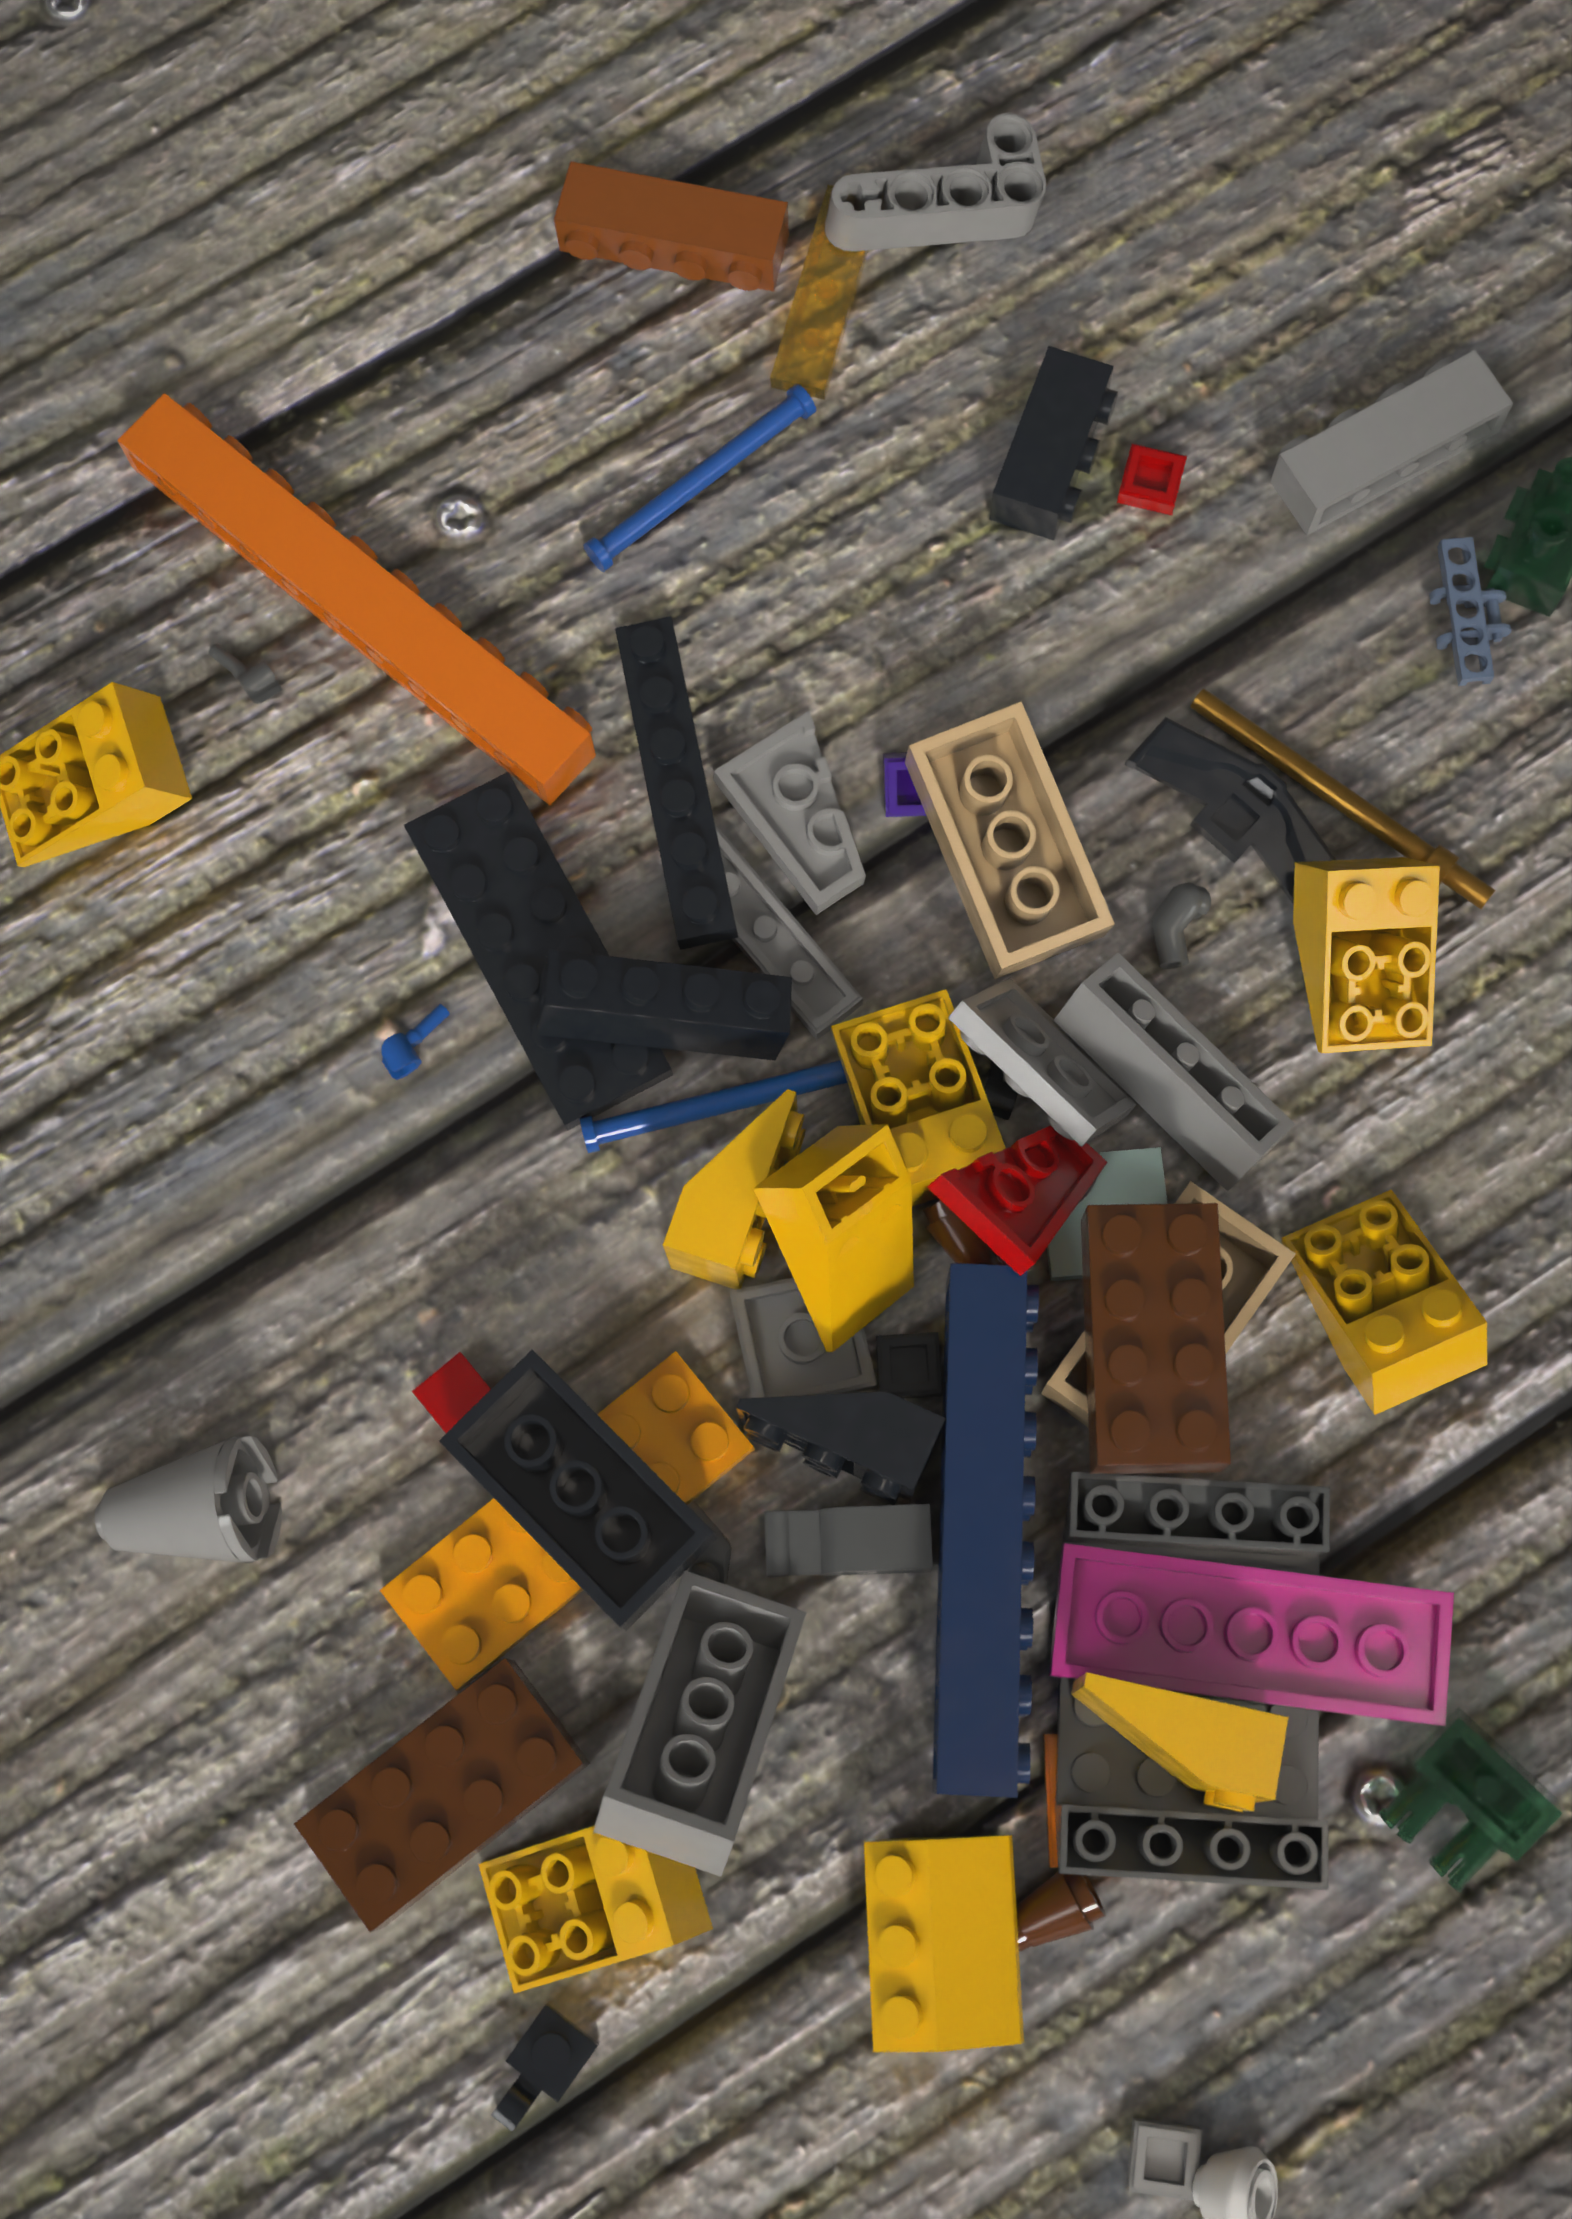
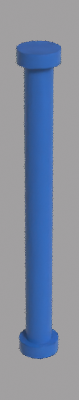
M795 384L786 391L787 398L646 505L599 540L592 537L583 544L584 550L594 565L602 572L608 570L614 565L612 559L779 432L799 417L808 419L816 413L815 403L809 393L801 385Z
M841 1060L597 1121H593L592 1116L580 1118V1124L589 1154L600 1151L599 1145L773 1102L787 1089L795 1091L797 1095L848 1082Z

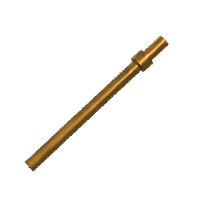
M1205 688L1193 700L1190 708L1404 857L1440 865L1439 885L1441 883L1445 884L1479 909L1485 906L1496 891L1457 864L1459 857L1440 844L1437 848H1434Z

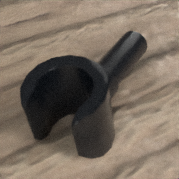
M991 1060V1069L989 1070V1077L984 1091L993 1115L1009 1120L1018 1093L1007 1082L1003 1081L1004 1072Z

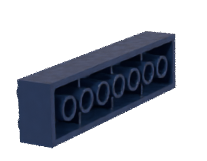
M950 1263L946 1282L942 1417L946 1419L941 1439L932 1793L1017 1798L1018 1784H1029L1031 1748L1030 1743L1019 1742V1716L1026 1717V1715H1031L1032 1677L1031 1675H1020V1650L1027 1651L1028 1648H1032L1033 1609L1021 1608V1586H1028L1029 1581H1033L1034 1542L1022 1541L1023 1521H1030V1515L1034 1516L1035 1476H1024V1458H1031V1451H1035L1037 1415L1036 1412L1025 1411V1395H1032L1033 1386L1037 1385L1038 1350L1037 1348L1026 1347V1333H1033L1034 1323L1038 1322L1039 1285L1027 1284V1271L1019 1276L1009 1265Z

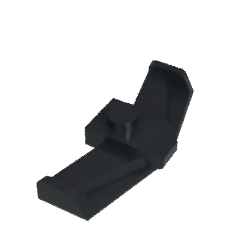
M1167 717L1162 720L1124 764L1205 805L1190 825L1233 863L1252 846L1292 904H1294L1295 862L1336 860L1287 791V783L1264 763L1257 764Z

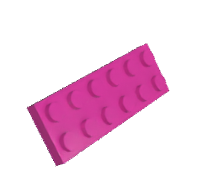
M1064 1543L1061 1548L1049 1676L1078 1679L1087 1672L1178 1693L1433 1726H1446L1454 1593Z

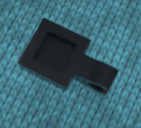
M547 2003L506 2059V2062L521 2074L491 2116L513 2132L542 2091L558 2103L599 2046V2043Z

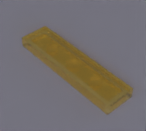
M827 185L770 377L771 388L787 391L795 384H799L811 397L825 400L868 254V250L843 251L835 247L828 240L825 234V220L833 185Z

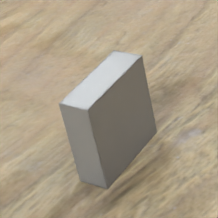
M1133 2117L1127 2190L1135 2193L1194 2201L1193 2181L1199 2168L1201 2128Z

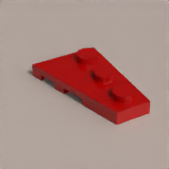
M1050 1125L1017 1140L1012 1146L995 1154L993 1152L978 1157L968 1166L959 1170L954 1168L942 1173L927 1188L977 1234L996 1255L1001 1257L1021 1276L1037 1262L1108 1162L1088 1143L1081 1147L1075 1140H1070L1060 1135Z

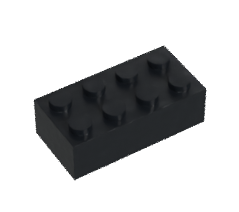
M533 1349L439 1440L620 1628L626 1631L684 1573V1570L686 1571L718 1539L715 1533Z

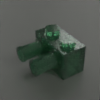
M1572 457L1559 461L1555 466V471L1552 473L1539 468L1528 489L1519 485L1516 487L1503 519L1513 522L1507 537L1497 534L1483 566L1493 571L1486 589L1502 590L1506 593L1507 601L1548 617L1551 616L1560 602L1572 577Z
M1460 1707L1446 1719V1726H1440L1414 1753L1413 1765L1418 1774L1386 1808H1382L1379 1812V1816L1392 1830L1409 1811H1412L1397 1827L1399 1830L1397 1835L1408 1844H1411L1415 1840V1836L1448 1802L1458 1806L1465 1813L1469 1821L1428 1861L1434 1870L1443 1877L1459 1859H1462L1447 1874L1450 1878L1447 1883L1459 1892L1465 1888V1885L1498 1850L1509 1854L1517 1862L1563 1814L1560 1800Z

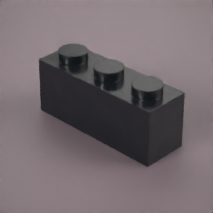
M1048 346L992 494L991 521L1053 541L1061 521L1072 523L1082 494V489L1074 487L1080 471L1090 474L1100 446V440L1093 438L1098 423L1109 424L1117 401L1118 391L1110 389L1114 366Z

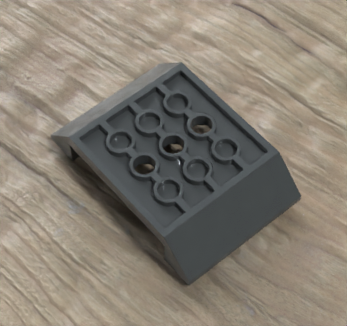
M1071 1472L1062 1545L1066 1543L1319 1576L1320 1556L1330 1552V1487ZM1058 1677L1055 1796L1058 1873L1328 1890L1329 1821L1318 1820V1710L1252 1703L1202 1695L1197 1696L1288 1717L1276 1798L1272 1801L1256 1802L1254 1812L1243 1810V1813L1204 1805L1205 1792L1185 1787L1072 1696L1073 1681L1076 1679Z

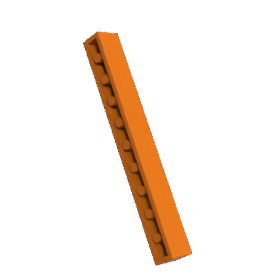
M163 393L117 440L134 470L549 806L595 758L596 753L591 737L592 727L581 714L569 706H566L563 711L547 699L549 696L547 690L536 678L524 671L519 676L504 665L506 662L504 656L491 642L483 637H479L477 641H474L461 630L463 628L462 623L447 607L441 603H436L434 607L429 605L418 596L420 590L407 575L398 569H394L389 573L376 562L378 560L377 555L362 539L355 535H352L349 539L344 537L334 529L336 527L334 520L322 507L312 501L307 506L293 496L295 493L293 488L278 472L269 468L264 473L252 463V455L238 440L230 435L224 440L211 430L213 427L207 417L191 403L187 402L182 407L166 393Z

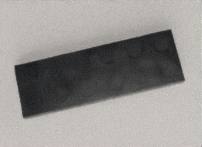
M509 772L404 824L412 843L567 1131L580 1125V1118L588 1116L593 1118L673 1076L672 1068L661 1048L536 1035L540 978L549 949L609 956Z

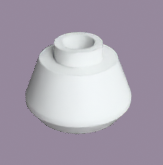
M1248 2146L1213 2154L1208 2159L1206 2165L1203 2164L1197 2169L1193 2181V2200L1195 2205L1200 2207L1203 2219H1274L1278 2198L1277 2175L1272 2162L1259 2148Z

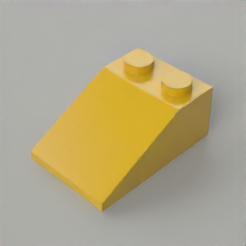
M1087 1672L1073 1681L1072 1696L1185 1787L1205 1792L1204 1805L1243 1813V1810L1254 1812L1256 1802L1275 1800L1288 1717Z

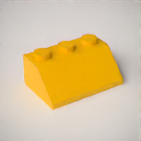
M1012 1835L887 1838L864 1842L873 2052H944L1024 2043Z

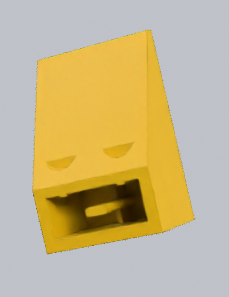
M115 682L109 683L0 754V808L16 863L19 867H27L149 826L192 799L161 697Z
M1406 857L1295 862L1293 925L1318 1052L1334 1053L1432 1046L1440 865Z
M947 989L831 1026L860 1125L888 1124L911 1178L912 1206L938 1198L927 1186L942 1173L954 1168L959 1170L970 1165L978 1157L990 1152L995 1154L1006 1149L968 1045L962 1040L960 1029L948 1019L949 1015L954 1011V1007Z
M787 1089L683 1186L663 1242L671 1269L735 1290L742 1288L745 1276L756 1278L763 1261L767 1243L763 1242L765 1231L762 1230L766 1216L753 1188L784 1166L785 1161H791L800 1153L806 1129L802 1128L805 1114L798 1112L797 1094L795 1091Z
M888 1124L837 1126L753 1188L827 1352H834L914 1287L912 1184Z
M1392 1189L1281 1237L1282 1244L1296 1253L1291 1263L1344 1370L1374 1415L1487 1365V1321Z
M595 1826L479 1863L480 1873L514 1994L674 1946L712 1930L713 1926L696 1869L594 1833Z

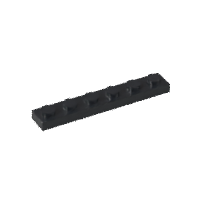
M672 616L615 628L679 948L682 950L739 937Z

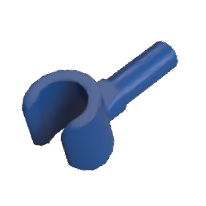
M439 1004L406 1034L397 1033L384 1041L381 1051L383 1056L382 1062L393 1079H402L421 1065L422 1061L414 1047L419 1045L424 1038L450 1015L449 1011L442 1004Z

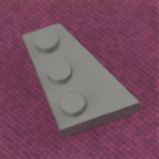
M808 710L714 770L713 781L817 915L863 885L866 874L845 813L840 809L831 782L832 775L826 758L822 756L815 736V726Z

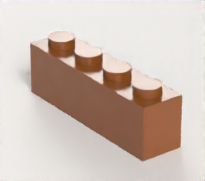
M570 161L554 217L560 251L568 252L579 259L592 260L599 258L620 262L636 270L652 268L673 272L688 280H701L703 278L730 283L734 287L746 291L756 289L775 291L789 236L788 202Z

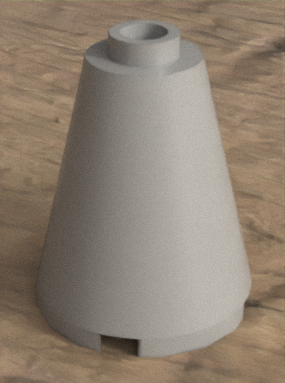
M233 1436L109 1488L104 1493L102 1501L97 1505L95 1511L97 1532L116 1551L239 1563H253L258 1559L268 1558L273 1554L279 1540L282 1520L281 1502L270 1504L268 1490L269 1483L278 1482L276 1469L267 1449L257 1437Z

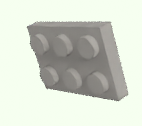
M1011 978L962 1000L948 1017L960 1029L962 1040L972 1050L987 1055L1004 1072L1006 1082L1014 1091L1022 1096L1030 1097L1048 1114L1049 1123L1060 1135L1067 1139L1075 1140L1081 1147L1123 1120L1138 1104Z

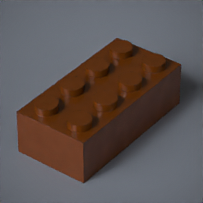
M1218 1203L1087 1205L1081 1219L1090 1474L1221 1472L1231 1464Z
M504 1658L297 1820L294 1825L371 1933L391 1923L588 1766L590 1762L515 1660Z

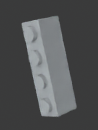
M1476 350L1456 360L1453 357L1444 358L1433 365L1423 378L1406 386L1405 383H1398L1382 393L1376 400V403L1359 412L1355 408L1343 412L1328 425L1326 430L1311 438L1308 435H1301L1291 440L1278 454L1279 457L1272 475L1271 484L1305 534L1309 535L1500 432L1513 402Z
M1116 953L1079 985L1053 1020L1227 1192L1259 1163L1295 1125L1282 1110L1119 953Z

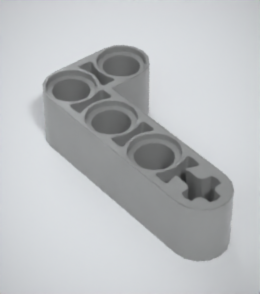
M1004 113L994 117L987 126L975 165L858 173L843 176L835 183L830 197L825 220V234L828 240L835 247L843 251L854 252L1012 239L1026 235L1034 225L1046 191V179L1032 124L1026 118L1013 113Z

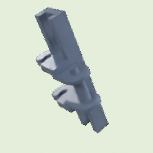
M1473 537L1441 539L1437 550L1443 587L1431 591L1429 598L1432 605L1439 604L1442 598H1446L1447 605L1449 606L1452 632L1442 634L1436 638L1437 649H1446L1448 644L1452 643L1458 686H1466L1468 682L1482 681V684H1490L1494 678L1489 640L1500 642L1503 637L1508 636L1512 631L1509 624L1501 622L1499 604L1506 600V593L1502 590H1494V588L1481 591ZM1455 547L1462 548L1464 564H1455L1449 559L1448 551ZM1457 574H1465L1467 585L1453 586L1452 577ZM1464 604L1465 608H1476L1477 615L1472 618H1464L1457 613L1456 605ZM1484 607L1487 609L1489 624H1486ZM1467 627L1474 628V630L1461 631ZM1471 654L1478 655L1480 672L1468 670L1465 666L1464 658Z

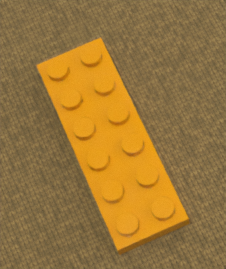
M676 1351L597 1414L686 1505L755 1450L754 1446ZM493 1498L379 1591L454 1689L461 1691L581 1593L583 1589Z

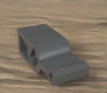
M930 1504L852 1506L820 1510L764 1512L767 1577L929 1573L933 1569Z

